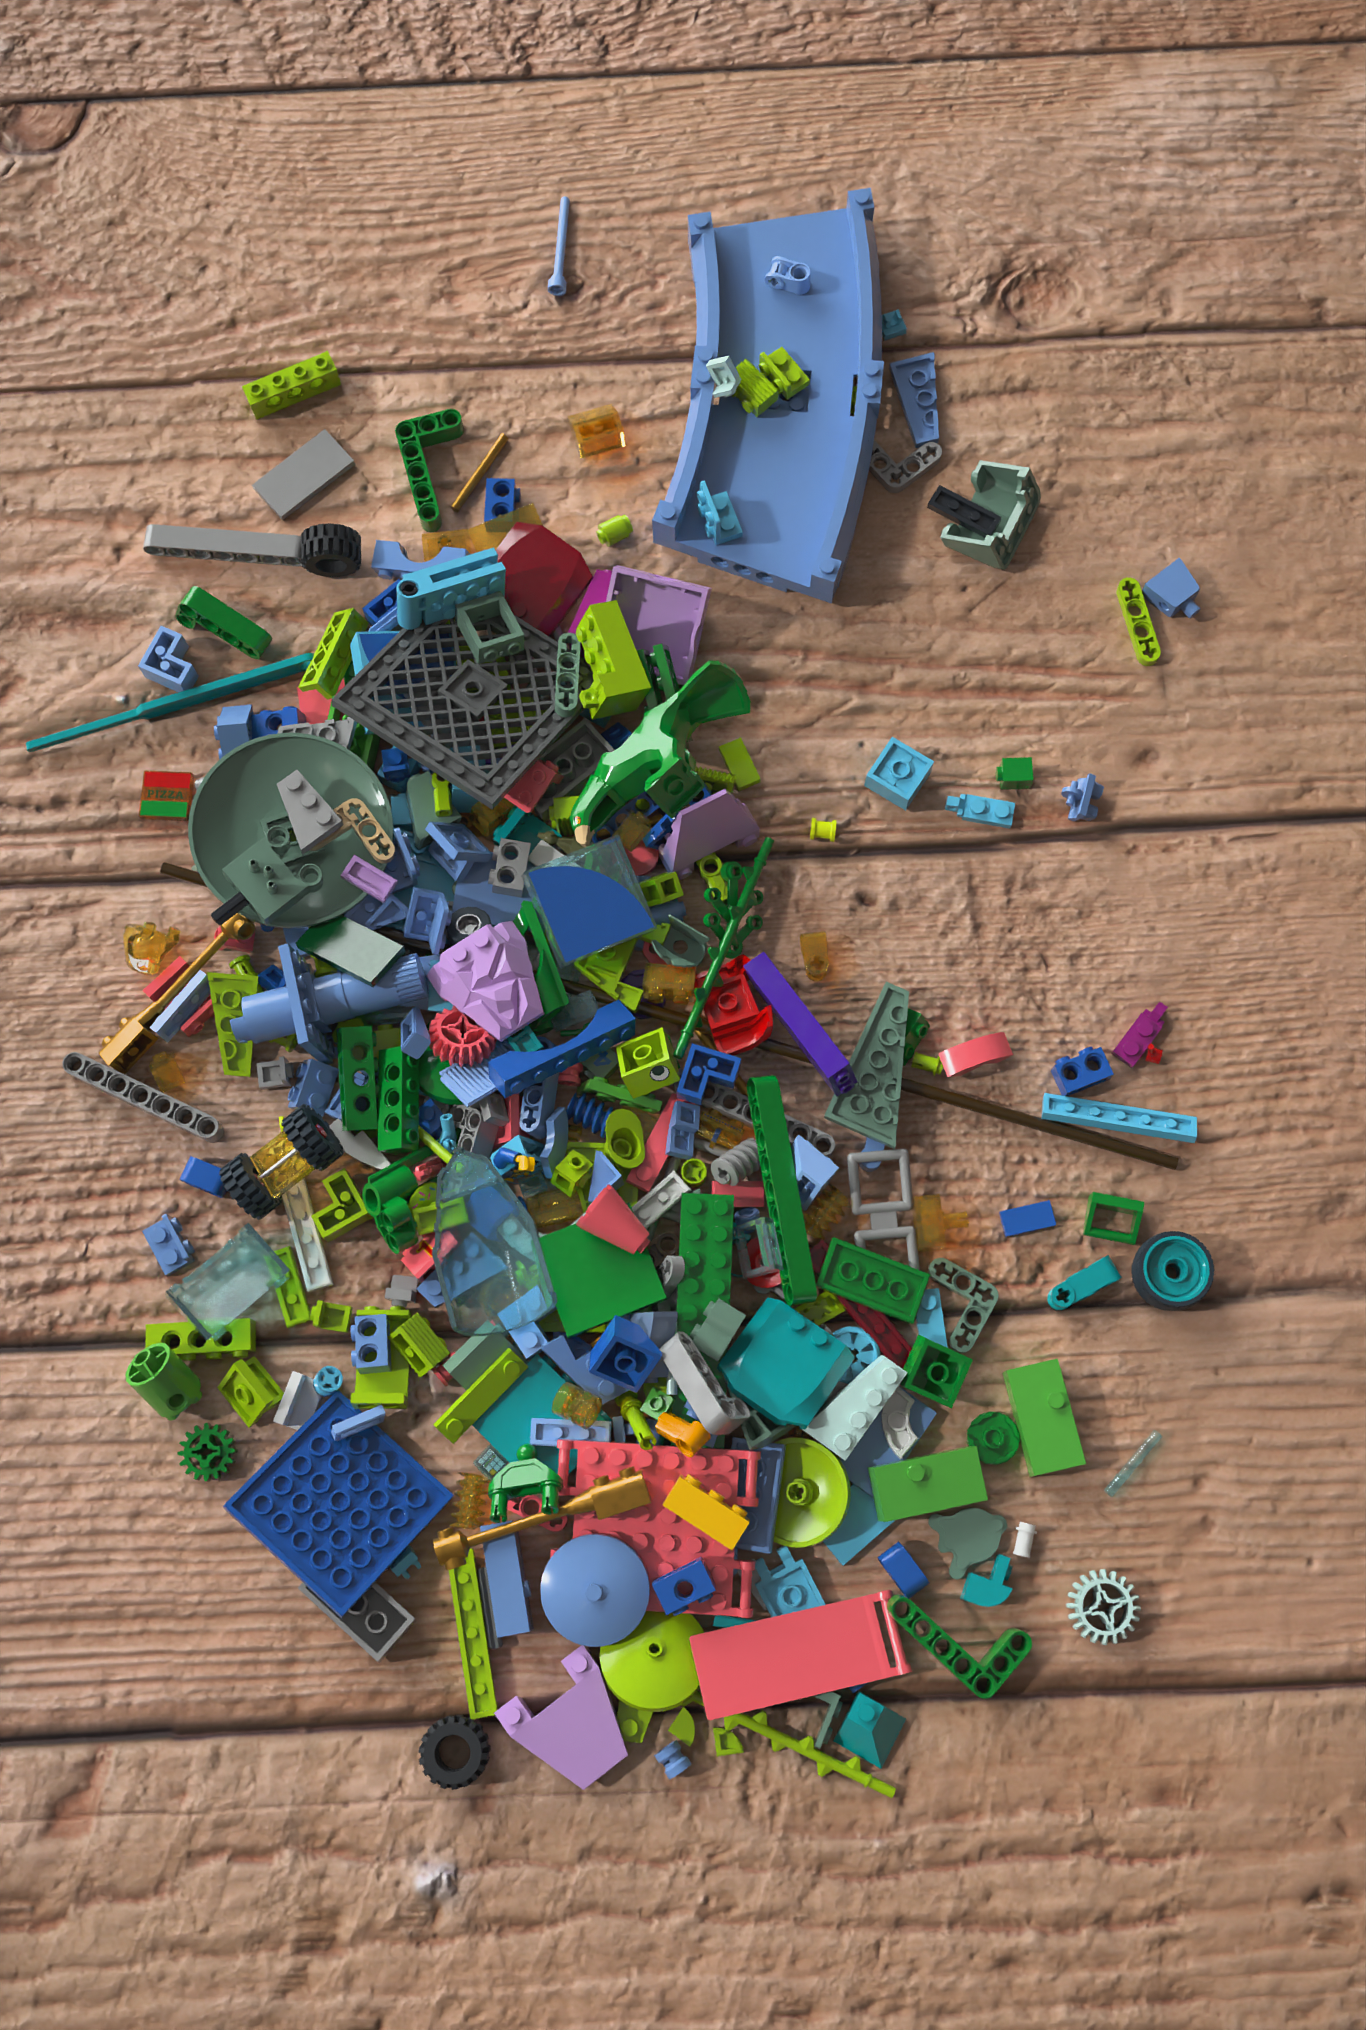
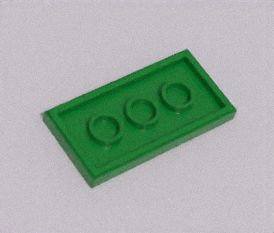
M833 1237L817 1278L816 1287L904 1322L914 1324L930 1274Z

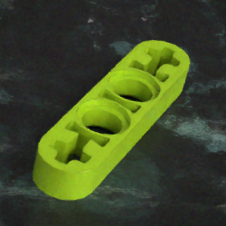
M1126 577L1118 585L1116 590L1117 597L1138 662L1143 666H1152L1160 657V647L1140 584L1136 579ZM1125 586H1128L1129 589H1133L1131 593V600H1129V592L1127 590H1124ZM1136 606L1140 608L1141 614L1133 616L1130 614L1129 608ZM1141 627L1145 628L1148 636L1139 637L1135 630ZM1146 643H1148V645H1147L1148 652H1149V653H1154L1153 656H1152V658H1149L1148 655H1144V653H1145V651H1146V646H1145Z

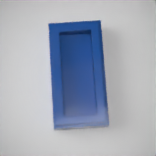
M1050 1200L999 1212L1005 1238L1056 1226Z

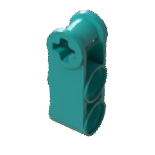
M1109 1255L1051 1289L1047 1295L1048 1304L1055 1310L1066 1309L1074 1303L1095 1294L1101 1288L1103 1289L1116 1282L1122 1276ZM1064 1293L1066 1298L1058 1301L1056 1296Z

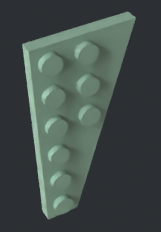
M885 982L849 1061L857 1083L854 1084L853 1089L848 1093H841L839 1096L834 1094L824 1118L895 1149L909 991Z

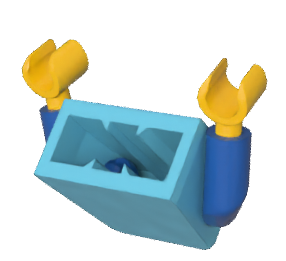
M517 1135L491 1154L490 1159L493 1168L486 1173L489 1181L492 1184H496L501 1180L519 1184L539 1173L544 1175L540 1155L544 1150L545 1144Z

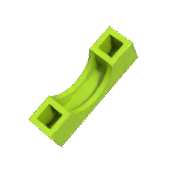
M665 872L625 887L634 895L643 908L662 904L684 895L676 872Z

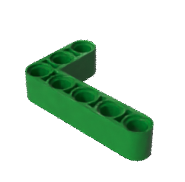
M446 409L399 422L395 428L421 526L426 532L430 533L436 532L441 528L442 519L422 448L455 440L463 435L462 417L460 412L455 409ZM417 475H423L420 478H414ZM428 495L425 499L420 498L421 496ZM428 516H435L432 519H426Z
M894 1595L887 1602L888 1614L960 1682L980 1698L986 1699L993 1696L1032 1648L1031 1637L1026 1632L1018 1628H1009L978 1663L910 1599L903 1595ZM899 1602H905L907 1610L903 1615L898 1616L895 1612V1607ZM922 1620L926 1621V1631L923 1634H917L915 1630L917 1623ZM1016 1635H1021L1022 1644L1014 1649L1012 1647V1639ZM945 1639L947 1642L946 1650L942 1653H937V1642ZM1003 1656L1005 1660L1004 1666L1001 1669H995V1659ZM965 1658L967 1660V1667L965 1670L958 1672L956 1670V1663L958 1660ZM982 1677H986L987 1686L983 1690H977V1681Z

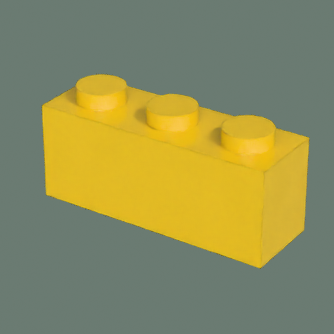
M688 1474L687 1477L680 1475L665 1499L663 1506L730 1550H733L750 1523V1519L746 1517L748 1512L736 1504L730 1507L723 1502L725 1497L713 1489L707 1492L700 1487L702 1482L692 1475Z

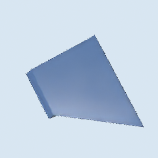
M596 1151L588 1199L589 1205L608 1184L615 1190L624 1185L622 1175L601 1151Z

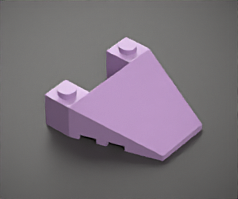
M723 789L678 813L671 826L673 829L672 834L667 833L665 836L667 843L661 844L658 848L659 857L667 872H676L679 880H682L692 874L695 861L733 842L737 848L743 845L745 847L752 845L759 837L760 828L746 804L741 803L738 798L735 799L733 794Z
M581 1645L561 1661L576 1683L570 1690L536 1716L533 1715L523 1698L515 1696L494 1714L511 1738L585 1790L626 1758L628 1752L601 1666L589 1648Z

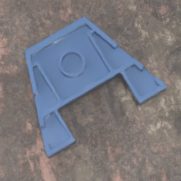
M627 1315V1316H625V1317H622V1318H624V1319L630 1321V1315ZM563 1335L540 1346L598 1406L629 1390L589 1373L591 1351L575 1359Z

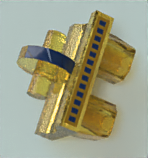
M713 1108L708 1112L703 1111L699 1118V1130L695 1133L711 1140L709 1148L714 1150L718 1143L733 1149L736 1145L740 1144L745 1131L743 1129V1122L731 1119L729 1123L721 1119L722 1114Z

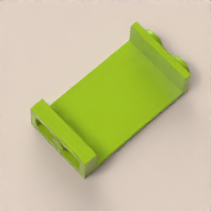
M376 1306L364 1307V1310H357L356 1314L357 1316L387 1314L390 1320V1334L412 1317L410 1311L401 1306L390 1307V1310H380ZM368 1327L364 1332V1336L374 1335L376 1327ZM391 1343V1372L360 1374L356 1369L355 1393H351V1405L354 1409H373L380 1405L384 1409H407L410 1364H408L404 1356H401V1352H398V1348H395L394 1344ZM368 1353L365 1356V1362H373L377 1358V1353Z

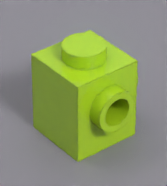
M573 1149L555 1167L550 1183L571 1197L580 1187L584 1189L592 1179L590 1174L594 1164L586 1156L579 1154Z

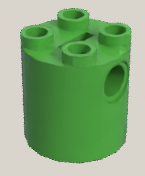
M156 1343L140 1351L127 1368L125 1374L126 1382L161 1417H166L169 1421L175 1420L182 1411L186 1410L191 1404L197 1403L202 1397L200 1379L165 1343Z

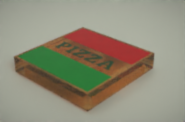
M144 770L139 809L140 819L189 821L194 774L192 772Z

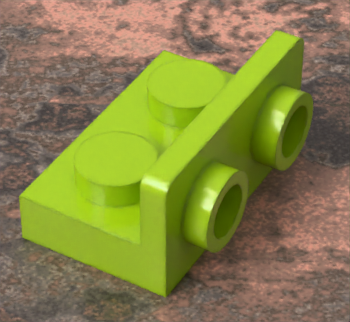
M783 347L778 348L768 356L765 352L759 354L758 367L760 372L765 377H769L772 384L779 390V394L782 393L786 399L791 398L810 385V379Z

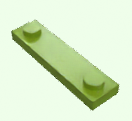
M508 1348L433 1425L454 1444L528 1366Z

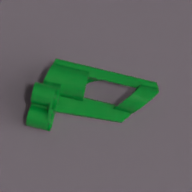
M523 900L520 911L513 920V923L523 937L530 927L540 954L539 966L534 978L538 987L544 1015L528 1024L535 1036L554 1029L551 1019L557 1016L570 1002L531 901ZM521 1030L514 1033L513 1036L518 1035L521 1032Z
M461 1128L455 1129L457 1135L456 1144H458ZM427 1145L369 1176L368 1183L363 1188L364 1206L367 1212L374 1217L378 1230L391 1251L395 1254L405 1251L419 1241L416 1227H418L417 1222L413 1220L412 1213L408 1207L411 1195L419 1186L409 1167L434 1154ZM449 1166L446 1171L424 1183L435 1182L445 1188L451 1167Z

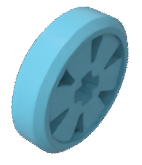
M853 1326L843 1327L833 1332L834 1337L847 1345L851 1352L855 1350L858 1353L855 1357L857 1361L850 1364L839 1380L846 1384L854 1380L858 1374L880 1356L879 1346L874 1339L862 1328Z

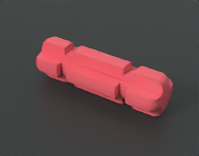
M440 1157L416 1166L415 1171L412 1173L418 1181H423L443 1172L447 1163L442 1161Z

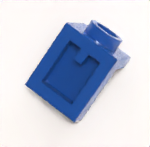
M398 748L381 750L384 766L382 769L386 781L401 782L405 778L411 777L408 755Z

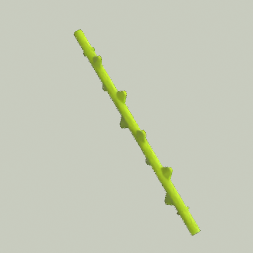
M697 1691L681 1706H686L693 1701L704 1706L701 1692ZM763 1710L753 1717L744 1713L724 1717L725 1730L727 1731L741 1724L771 1739L772 1750L775 1752L788 1747L816 1761L818 1775L821 1777L834 1770L863 1784V1787H869L889 1798H893L895 1794V1787L873 1777L871 1773L866 1774L861 1771L859 1757L854 1756L844 1763L817 1750L814 1747V1738L812 1736H807L799 1741L768 1726L767 1712Z

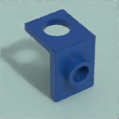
M619 722L601 733L614 750L621 747L632 734Z

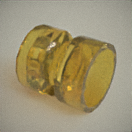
M566 1382L561 1386L554 1398L552 1412L565 1420L571 1418L573 1424L583 1429H589L599 1415L602 1399L588 1391L583 1393L582 1388Z

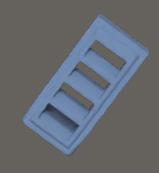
M415 1006L401 1023V1051L415 1059H419L431 1044V1039L421 1011Z

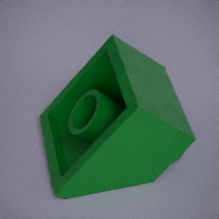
M918 1334L903 1368L907 1374L900 1382V1385L952 1409L973 1359Z

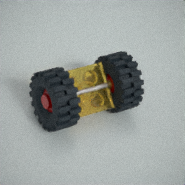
M302 1104L284 1118L281 1123L284 1127L283 1131L255 1154L248 1156L246 1153H240L220 1169L219 1175L221 1176V1181L225 1184V1189L231 1193L232 1199L238 1202L237 1205L240 1208L243 1207L244 1211L248 1215L251 1214V1217L260 1220L282 1203V1195L313 1170H325L344 1154L343 1146L333 1130L330 1129L329 1124L307 1104Z

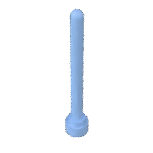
M562 197L560 203L554 275L548 281V292L555 296H561L566 293L567 282L563 277L570 204L568 197Z

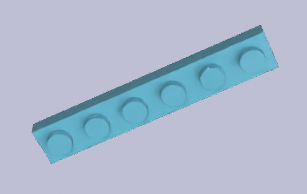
M1044 1093L1041 1119L1195 1143L1197 1138V1117Z

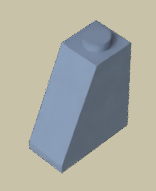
M677 1311L630 1314V1321L638 1324L660 1349L675 1335L678 1314ZM662 1357L644 1383H658V1377H668L669 1369Z

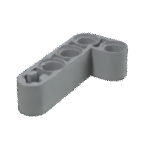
M463 1104L454 1105L449 1114L453 1115L454 1125L462 1129L454 1157L466 1167V1172L458 1174L450 1168L443 1191V1202L464 1197L465 1205H467L479 1179L484 1178L499 1126L484 1122L481 1110L467 1108Z
M678 1332L660 1347L663 1361L700 1422L712 1435L730 1434L750 1417V1411L739 1398H727L696 1345L686 1333Z

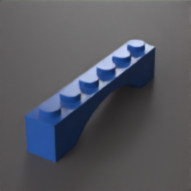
M618 999L599 1008L587 1028L564 1044L540 1051H509L488 1061L489 1079L504 1098L518 1094L529 1086L540 1083L558 1072H563L579 1062L586 1061L589 1057L606 1051L622 1041L629 1040L632 1036H635L636 1018Z

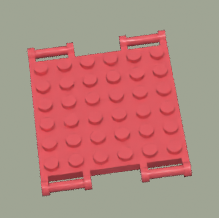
M557 1439V1448H559L558 1475L563 1479V1488L559 1492L561 1496L571 1495L576 1497L588 1490L589 1487L594 1486V1479L608 1475L610 1480L620 1477L619 1471L634 1466L635 1471H642L651 1503L598 1520L596 1511L574 1515L573 1538L594 1533L606 1534L616 1537L632 1547L642 1559L649 1577L650 1596L646 1611L665 1612L652 1586L653 1580L702 1556L716 1585V1591L712 1592L713 1597L707 1601L698 1603L696 1600L688 1604L689 1609L682 1613L737 1616L741 1618L753 1617L751 1587L752 1570H755V1561L734 1559V1548L730 1550L664 1507L663 1503L680 1475L687 1477L690 1474L702 1482L700 1487L707 1492L713 1489L724 1496L723 1502L730 1507H733L734 1504L758 1507L759 1498L756 1497L758 1460H761V1451L702 1447L693 1457H687L677 1446L651 1444L653 1446L652 1449L643 1450L637 1443ZM570 1449H578L576 1486H568ZM739 1459H747L745 1496H737ZM559 1548L550 1550V1558ZM733 1569L741 1570L740 1606H732ZM683 1581L679 1583L678 1590L680 1593L687 1595L693 1591V1586L691 1583Z

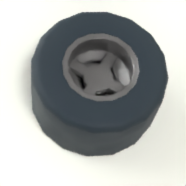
M464 907L452 913L450 925H446L451 947L485 925L491 924L489 915L477 907Z

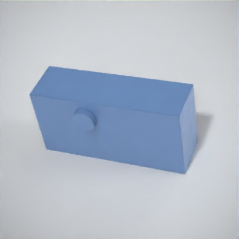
M513 1520L480 1526V1530L483 1532L513 1522ZM519 1531L483 1543L497 1638L533 1631L534 1625L529 1600L531 1590L529 1580H526Z

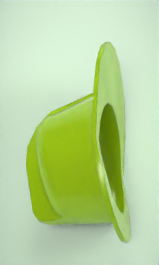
M627 1109L613 1111L606 1120L604 1152L607 1159L615 1164L617 1168H636L642 1164L645 1158L641 1122L633 1112Z

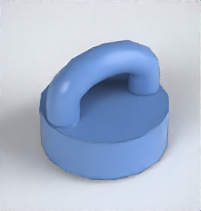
M753 1207L742 1208L734 1214L735 1224L738 1226L740 1233L744 1235L755 1231L761 1220L759 1210Z

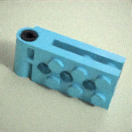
M494 547L402 575V580L397 584L398 624L405 629H415L421 625L422 619L425 625L453 618L455 616L456 604L499 591L502 592L505 598L506 568L502 562L498 563V554Z

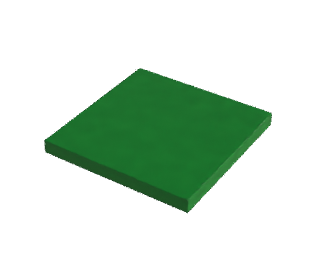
M630 1202L626 1203L628 1207L632 1210ZM576 1223L532 1240L568 1339L610 1323L615 1315L625 1317L667 1300L647 1247L641 1254L638 1251L631 1254L576 1226Z

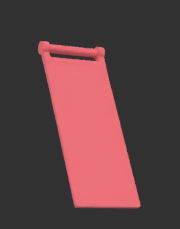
M886 1590L691 1636L689 1641L707 1719L723 1718L911 1673V1664L907 1663L897 1622L887 1611V1602L893 1596L892 1591ZM875 1602H881L897 1667L890 1668L874 1607Z

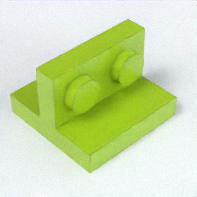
M255 1356L246 1362L242 1358L235 1362L217 1387L248 1428L256 1424L265 1412L278 1405L284 1394Z

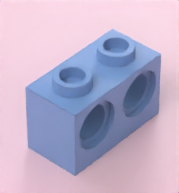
M387 1314L355 1316V1325H351V1339L355 1341L356 1350L351 1352L352 1366H356L360 1374L391 1372V1341L388 1339L390 1335V1320ZM368 1327H376L374 1335L364 1336V1332ZM368 1353H377V1358L373 1362H365V1356Z

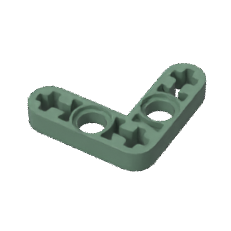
M936 1258L930 1263L928 1268L930 1278L969 1300L949 1339L952 1350L958 1353H966L973 1347L999 1297L998 1291L992 1284L945 1258ZM944 1264V1270L949 1274L952 1273L953 1269L957 1271L952 1277L951 1284L946 1282L949 1276L945 1274L937 1276L935 1274L936 1269L933 1268L934 1265ZM966 1276L969 1278L970 1287L967 1290L959 1289L956 1285L957 1277ZM976 1282L980 1284L977 1288L978 1290L985 1292L988 1289L991 1291L992 1301L988 1299L986 1302H983L981 1300L982 1295L977 1292L974 1293V1296L969 1295L974 1289ZM971 1311L978 1312L981 1316V1322L977 1326L970 1325L967 1321V1314ZM961 1324H963L968 1330L975 1331V1334L973 1336L969 1332L965 1339L968 1346L963 1345L959 1348L955 1336L960 1337L963 1335L965 1329L960 1328Z

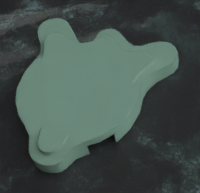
M967 1508L952 1516L932 1514L928 1519L929 1526L939 1534L938 1550L942 1553H953L949 1575L957 1580L963 1577L970 1565L984 1561L996 1552L1001 1535L1007 1529V1521L1003 1516L992 1515L978 1508Z

